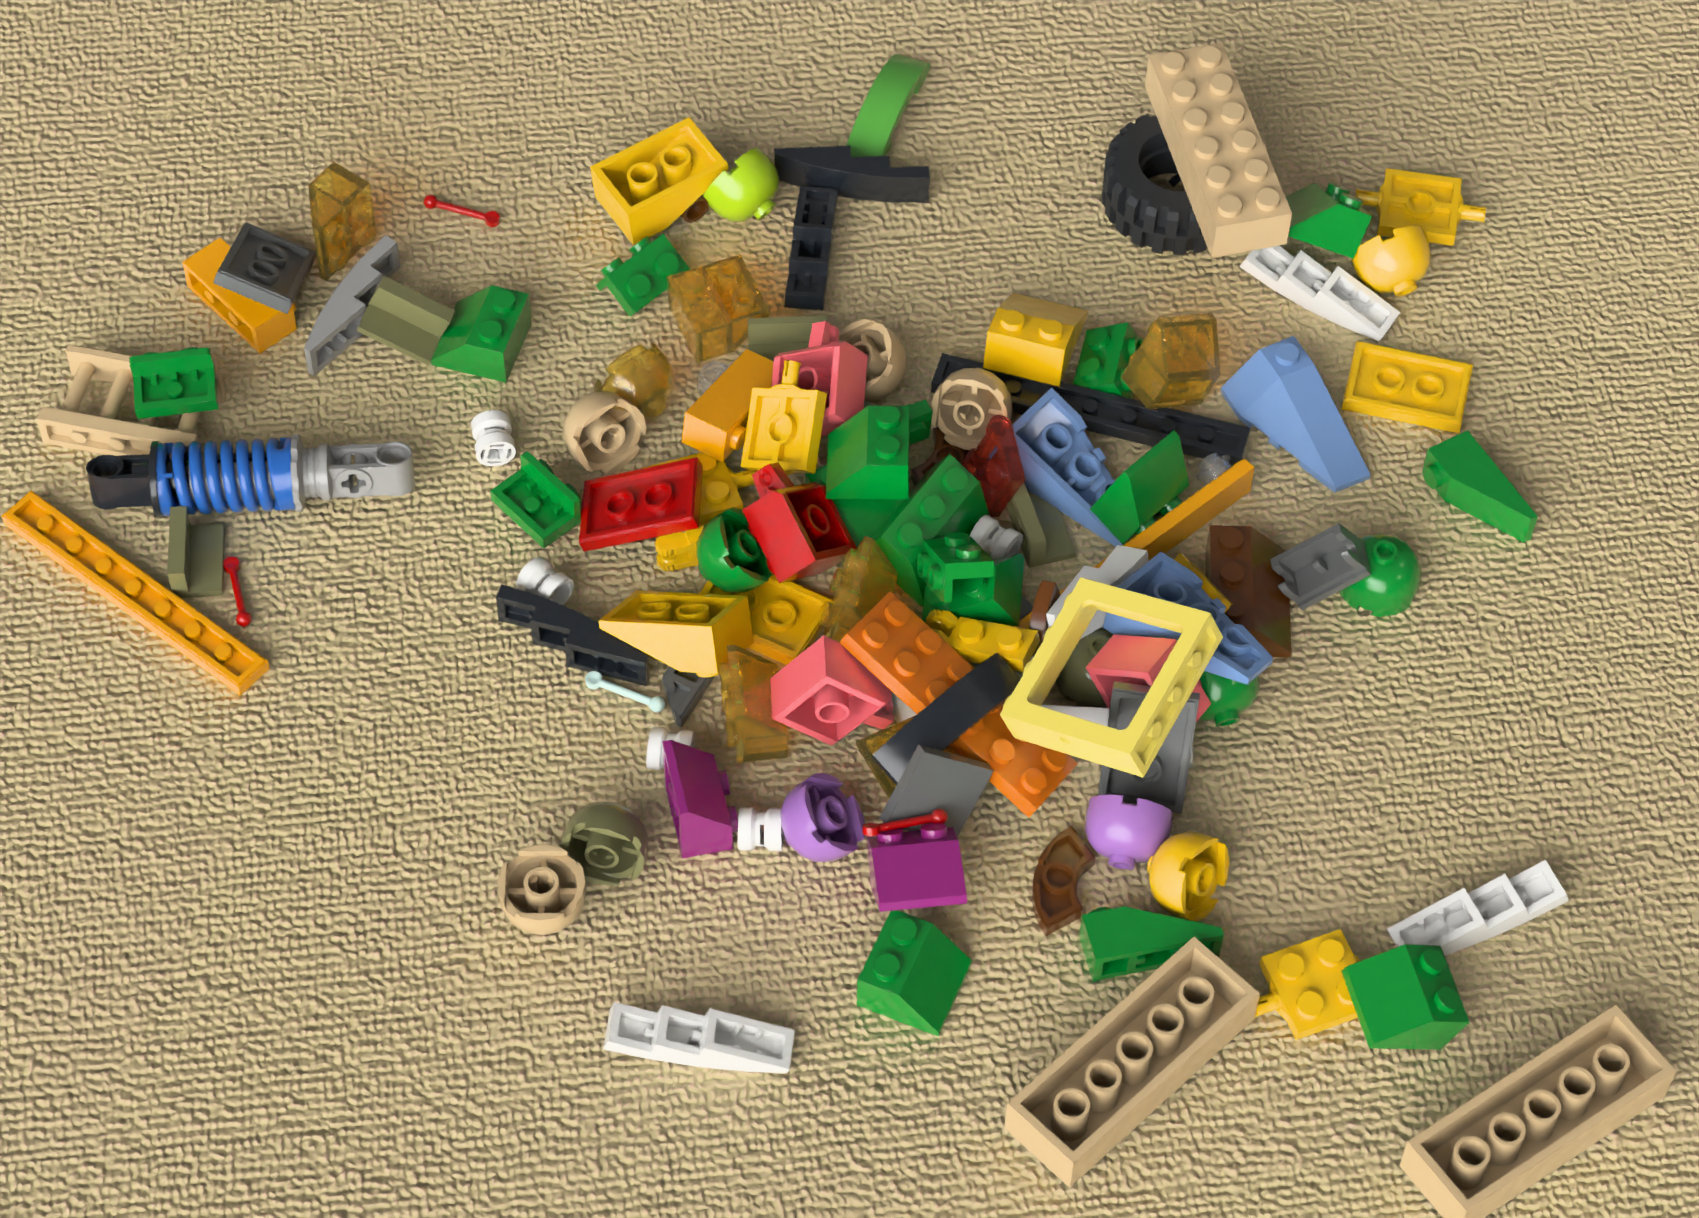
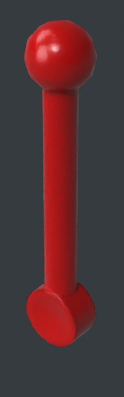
M427 195L423 200V204L427 209L437 207L484 220L485 224L489 227H496L500 224V215L496 211L483 213L440 201L434 195Z
M230 556L223 561L225 572L230 574L238 610L236 622L239 626L246 627L252 622V616L246 611L239 581L240 561L238 558Z
M937 808L928 815L879 824L865 823L862 825L863 835L877 836L880 832L928 823L945 824L948 815L944 809Z

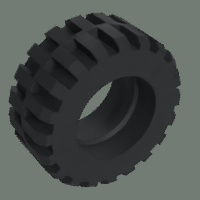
M1149 114L1138 117L1135 120V124L1130 122L1119 131V134L1110 142L1108 152L1106 153L1101 196L1108 220L1115 224V229L1123 237L1130 236L1133 244L1141 248L1144 245L1151 247V251L1154 253L1163 254V251L1173 252V256L1185 255L1186 251L1193 250L1194 254L1206 251L1207 245L1186 191L1168 190L1157 186L1149 180V178L1161 174L1179 173L1157 116L1150 117Z

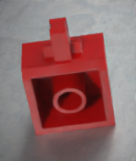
M778 462L768 464L752 475L760 499L742 511L748 521L750 533L757 539L766 556L769 570L776 576L779 583L821 574L858 551L833 500L826 499L825 485L813 482L794 486Z

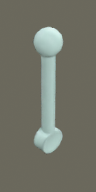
M597 671L588 672L585 676L586 685L590 689H597L599 687L649 705L653 712L658 713L665 708V701L660 696L651 698L602 679L601 674Z

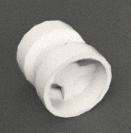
M499 410L484 411L476 415L471 421L473 438L476 440L475 452L477 460L486 466H500L510 462L516 454L514 439L510 435L512 432L510 417L507 413Z
M984 515L980 518L970 534V537L993 560L1017 554L1023 541L1022 533L1013 528L1004 529L1000 527L998 520L989 515Z
M538 556L523 567L516 580V588L564 605L573 592L574 582L566 574L556 573L549 561Z
M652 726L647 747V769L661 770L664 767L662 741L673 740L694 748L695 732L680 730L678 733H669L663 727Z
M740 807L738 814V849L740 851H752L758 846L766 847L769 851H783L784 835L781 826V808H769L766 812H757L753 807ZM762 825H764V834H762Z

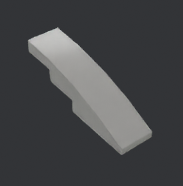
M387 235L355 264L336 287L319 314L304 346L308 373L315 376L363 335L356 330L372 294L383 275L389 278L401 268L397 242Z

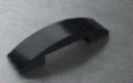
M995 653L924 708L883 744L871 758L897 785L918 745L944 751L991 711L994 712L999 708L1007 697L1013 693L1021 678L998 653Z

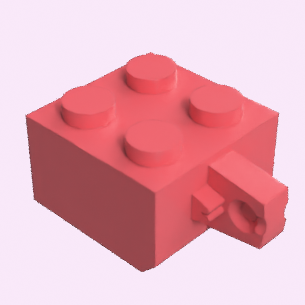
M827 321L812 323L807 348L779 353L774 357L772 387L782 382L785 360L800 362L797 386L804 390H819L827 393L821 437L828 436L830 432L864 409L868 355L846 341L839 342V329L836 326L831 325Z
M1114 634L1086 666L1107 707L1110 709L1114 681L1152 686L1177 640ZM1200 680L1192 691L1193 693H1200L1196 722L1211 705Z
M824 635L770 678L772 719L831 746L839 742L862 723L884 730L894 722L892 691L839 642Z

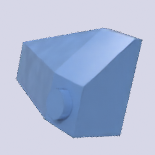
M1294 336L1259 349L1221 387L1220 393L1241 422L1250 428L1254 425L1269 437L1268 442L1275 448L1283 447L1299 460L1300 467L1334 493L1370 479V472L1318 370Z
M1051 388L1003 433L986 455L1011 479L1022 477L1027 491L1056 507L1060 512L1115 547L1117 545L1122 546L1123 544L1090 510L1096 501L1115 482L1103 463L1106 457L1100 447L1095 449L1084 431L1087 426L1082 417Z
M1158 553L1117 586L1118 588L1211 613L1223 638L1204 671L1248 685L1272 664L1273 657L1243 625L1234 624L1224 613L1226 606L1218 598L1212 600L1201 588L1203 581L1193 571L1166 554ZM1107 612L1103 628L1117 635L1168 638L1178 641L1182 634Z

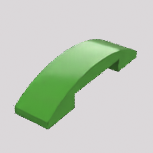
M894 54L887 61L871 86L846 145L851 148V157L887 156L891 148L892 134L913 93L918 94L930 70V63L900 54Z

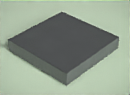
M918 745L880 818L885 823L928 815L937 808L944 809L948 815L945 825L947 828L953 827L958 837L994 770L986 762ZM925 824L901 829L907 831L921 830L920 827Z

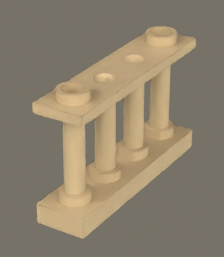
M67 346L66 354L71 374L75 377L61 408L55 409L42 406L36 419L43 443L105 455L121 456L149 454L152 441L173 443V445L176 442H182L187 448L189 460V444L192 441H198L197 434H193L201 412L183 414L175 430L154 427L158 417L139 419L136 423L116 420L129 386H134L133 375L129 365V358L131 356L102 351L94 347ZM216 371L218 402L224 403L226 393L222 373ZM91 379L113 383L102 411L97 416L77 413Z

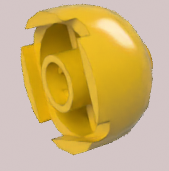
M1418 225L1392 230L1394 233L1393 237L1382 240L1379 235L1358 247L1354 259L1352 258L1351 260L1361 281L1372 291L1382 294L1394 292L1396 297H1401L1417 289L1416 282L1425 276L1431 263V251L1422 227Z
M1186 831L1170 836L1158 847L1155 854L1148 860L1147 871L1149 873L1151 893L1164 910L1176 916L1197 922L1205 918L1215 908L1219 900L1210 898L1214 894L1217 884L1225 887L1228 878L1229 854L1228 848L1224 843L1218 842L1219 839L1209 835Z

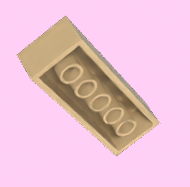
M1223 43L1149 55L1145 88L1211 258L1287 244L1292 212Z
M1193 937L1007 1103L1004 1128L1067 1186L1071 1187L1254 1020L1260 993L1198 939Z
M1614 1005L1408 1140L1400 1167L1443 1218H1484L1665 1097L1676 1070L1617 1005Z

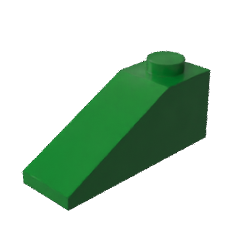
M1468 430L1428 448L1422 470L1423 477L1427 485L1431 489H1435L1445 502L1523 543L1531 540L1538 516Z
M1125 906L1113 909L1099 907L1087 914H1082L1079 939L1092 981L1158 969L1193 937L1219 957L1224 936L1222 928L1218 926Z

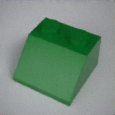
M1329 182L1327 187L1312 183L1285 196L1292 212L1289 237L1353 259L1372 215L1362 207V200L1350 195L1351 191L1346 187L1333 182Z
M491 285L457 301L453 317L441 336L432 356L431 365L500 382H507L532 324L530 300L527 293Z
M867 406L828 434L826 499H909V406Z
M1172 431L1128 467L1090 508L1122 544L1155 523L1156 520L1154 518L1159 514L1164 516L1182 503L1179 496L1189 486V480L1179 435Z
M1018 553L994 560V577L953 579L952 603H943L929 589V586L925 585L922 620L926 622L930 611L935 609L950 611L957 618L965 617L1009 626H1018L1020 622L1025 557Z
M899 910L890 911L857 979L856 1005L939 1037L972 966V960L933 923Z
M1404 944L1346 966L1341 971L1369 1048L1441 1050L1470 1022L1441 945Z

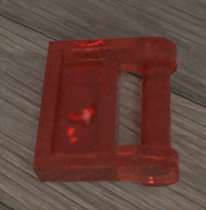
M995 415L989 420L985 428L986 434L976 448L968 451L963 460L964 467L980 481L991 517L1000 516L1026 480L1012 423L1003 415ZM997 446V451L990 460L989 456Z

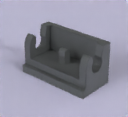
M1340 523L1270 559L1272 569L1285 579V582L1278 585L1279 589L1285 596L1297 603L1301 610L1371 575L1364 541Z

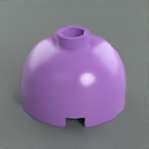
M815 773L799 783L787 794L780 811L781 826L786 842L798 854L813 862H830L843 858L859 848L857 843L865 837L862 825L865 824L864 817L857 800L853 795L846 798L843 792L838 789L844 784L838 778L827 773Z
M1098 795L1091 797L1085 817L1086 835L1096 852L1109 858L1108 864L1118 869L1132 870L1135 863L1148 862L1158 847L1169 838L1172 830L1173 816L1172 811L1165 806L1141 798L1137 799V804L1122 803V795Z

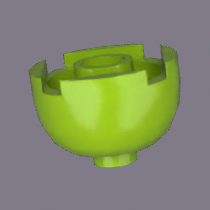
M755 147L734 162L737 165L728 173L724 170L703 195L712 210L722 218L733 222H745L755 216L758 220H761L776 206L772 199L779 188L777 169L770 158L759 147Z

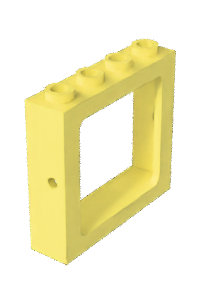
M1080 577L1073 591L1067 595L1063 608L1055 622L1047 629L1043 642L1033 659L1025 666L1023 676L1013 693L1005 700L1000 716L1014 738L1144 778L1223 636L1209 612ZM1097 610L1182 633L1131 723L1123 730H1117L1041 707Z

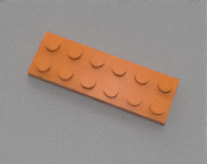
M891 591L839 642L916 714H919L942 693L974 669L970 663ZM1003 703L950 746L961 756L988 763L994 770L988 781L1029 818L1078 763L1068 754L1014 738L1000 716L1003 710Z

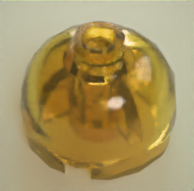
M650 343V349H646L640 344L624 352L605 369L610 376L605 380L604 384L599 379L595 383L593 392L610 391L632 402L644 415V418L649 417L653 419L667 409L669 405L667 401L672 394L675 377L673 368L665 355L655 343ZM619 406L612 407V409L625 410Z

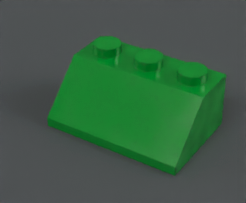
M951 454L947 455L928 470L909 493V499L903 500L862 550L872 562L921 607L923 606L925 585L927 584L918 576L917 555L918 553H923V539L944 538V535L950 532H962L970 536L980 518L984 515H989L980 481Z

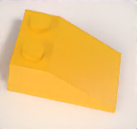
M688 117L590 166L596 199L630 242L635 245L646 236L649 238L668 228L706 192L708 187L724 170L726 172L729 170V166L691 118Z
M1012 293L997 308L988 329L983 368L1059 387L1086 321L1088 310Z
M636 590L599 620V628L680 672H694L699 677L719 675L727 665L737 659L743 651L754 643L748 596Z

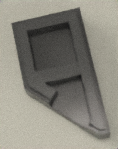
M670 666L662 676V685L677 726L683 727L715 676L699 677L694 672H680Z

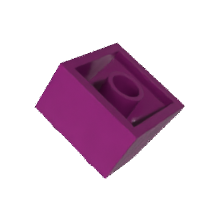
M673 740L662 741L665 791L682 859L733 849L732 832L738 831V817L735 806L727 807L725 796L730 795L726 770L718 771L713 754Z
M930 823L921 826V830L903 832V829L900 828L880 832L877 836H867L870 886L879 912L967 903L959 840L953 827L947 828L942 823Z

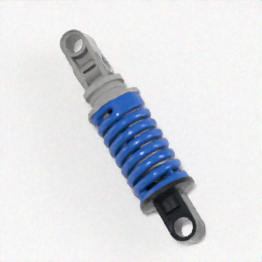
M292 435V437L280 438V441L277 438H270L266 444V450L264 441L260 438H255L252 441V451H249L247 440L239 439L236 442V452H234L233 443L230 440H223L220 444V452H218L216 442L210 440L205 443L204 453H202L200 442L192 441L189 444V460L188 451L184 443L176 442L173 445V443L152 441L149 454L100 455L91 459L86 466L91 498L96 507L109 510L119 507L152 506L157 519L170 516V507L187 506L189 515H195L198 510L203 514H210L214 509L220 514L228 512L229 509L235 513H241L245 507L250 512H257L261 507L265 511L296 510V512H303L306 499L311 497H320L323 501H328L335 497L402 496L412 491L415 487L412 450L407 444L397 441L384 444H348L340 446H329L328 443L319 444L318 448H304L300 435ZM352 455H355V464H351ZM354 477H357V486H353Z

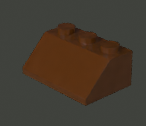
M1210 525L1205 551L1206 577L1232 603L1225 614L1234 624L1243 625L1272 657L1291 658L1290 600L1279 589L1278 585L1285 582V579L1272 569L1270 560L1286 550L1251 526Z

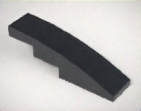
M850 146L774 148V166L777 169L779 181L797 187L838 189V196L851 199L893 203H929V166L890 167L889 156L851 157Z
M800 186L793 224V240L789 258V274L784 308L824 310L838 189Z
M501 584L496 596L498 621L531 629L533 644L566 652L567 667L586 672L597 671L602 676L647 686L649 681L648 656L600 629L598 622L580 612L542 596Z

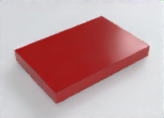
M695 457L584 481L579 545L583 551L586 552L699 528L703 465L699 458Z

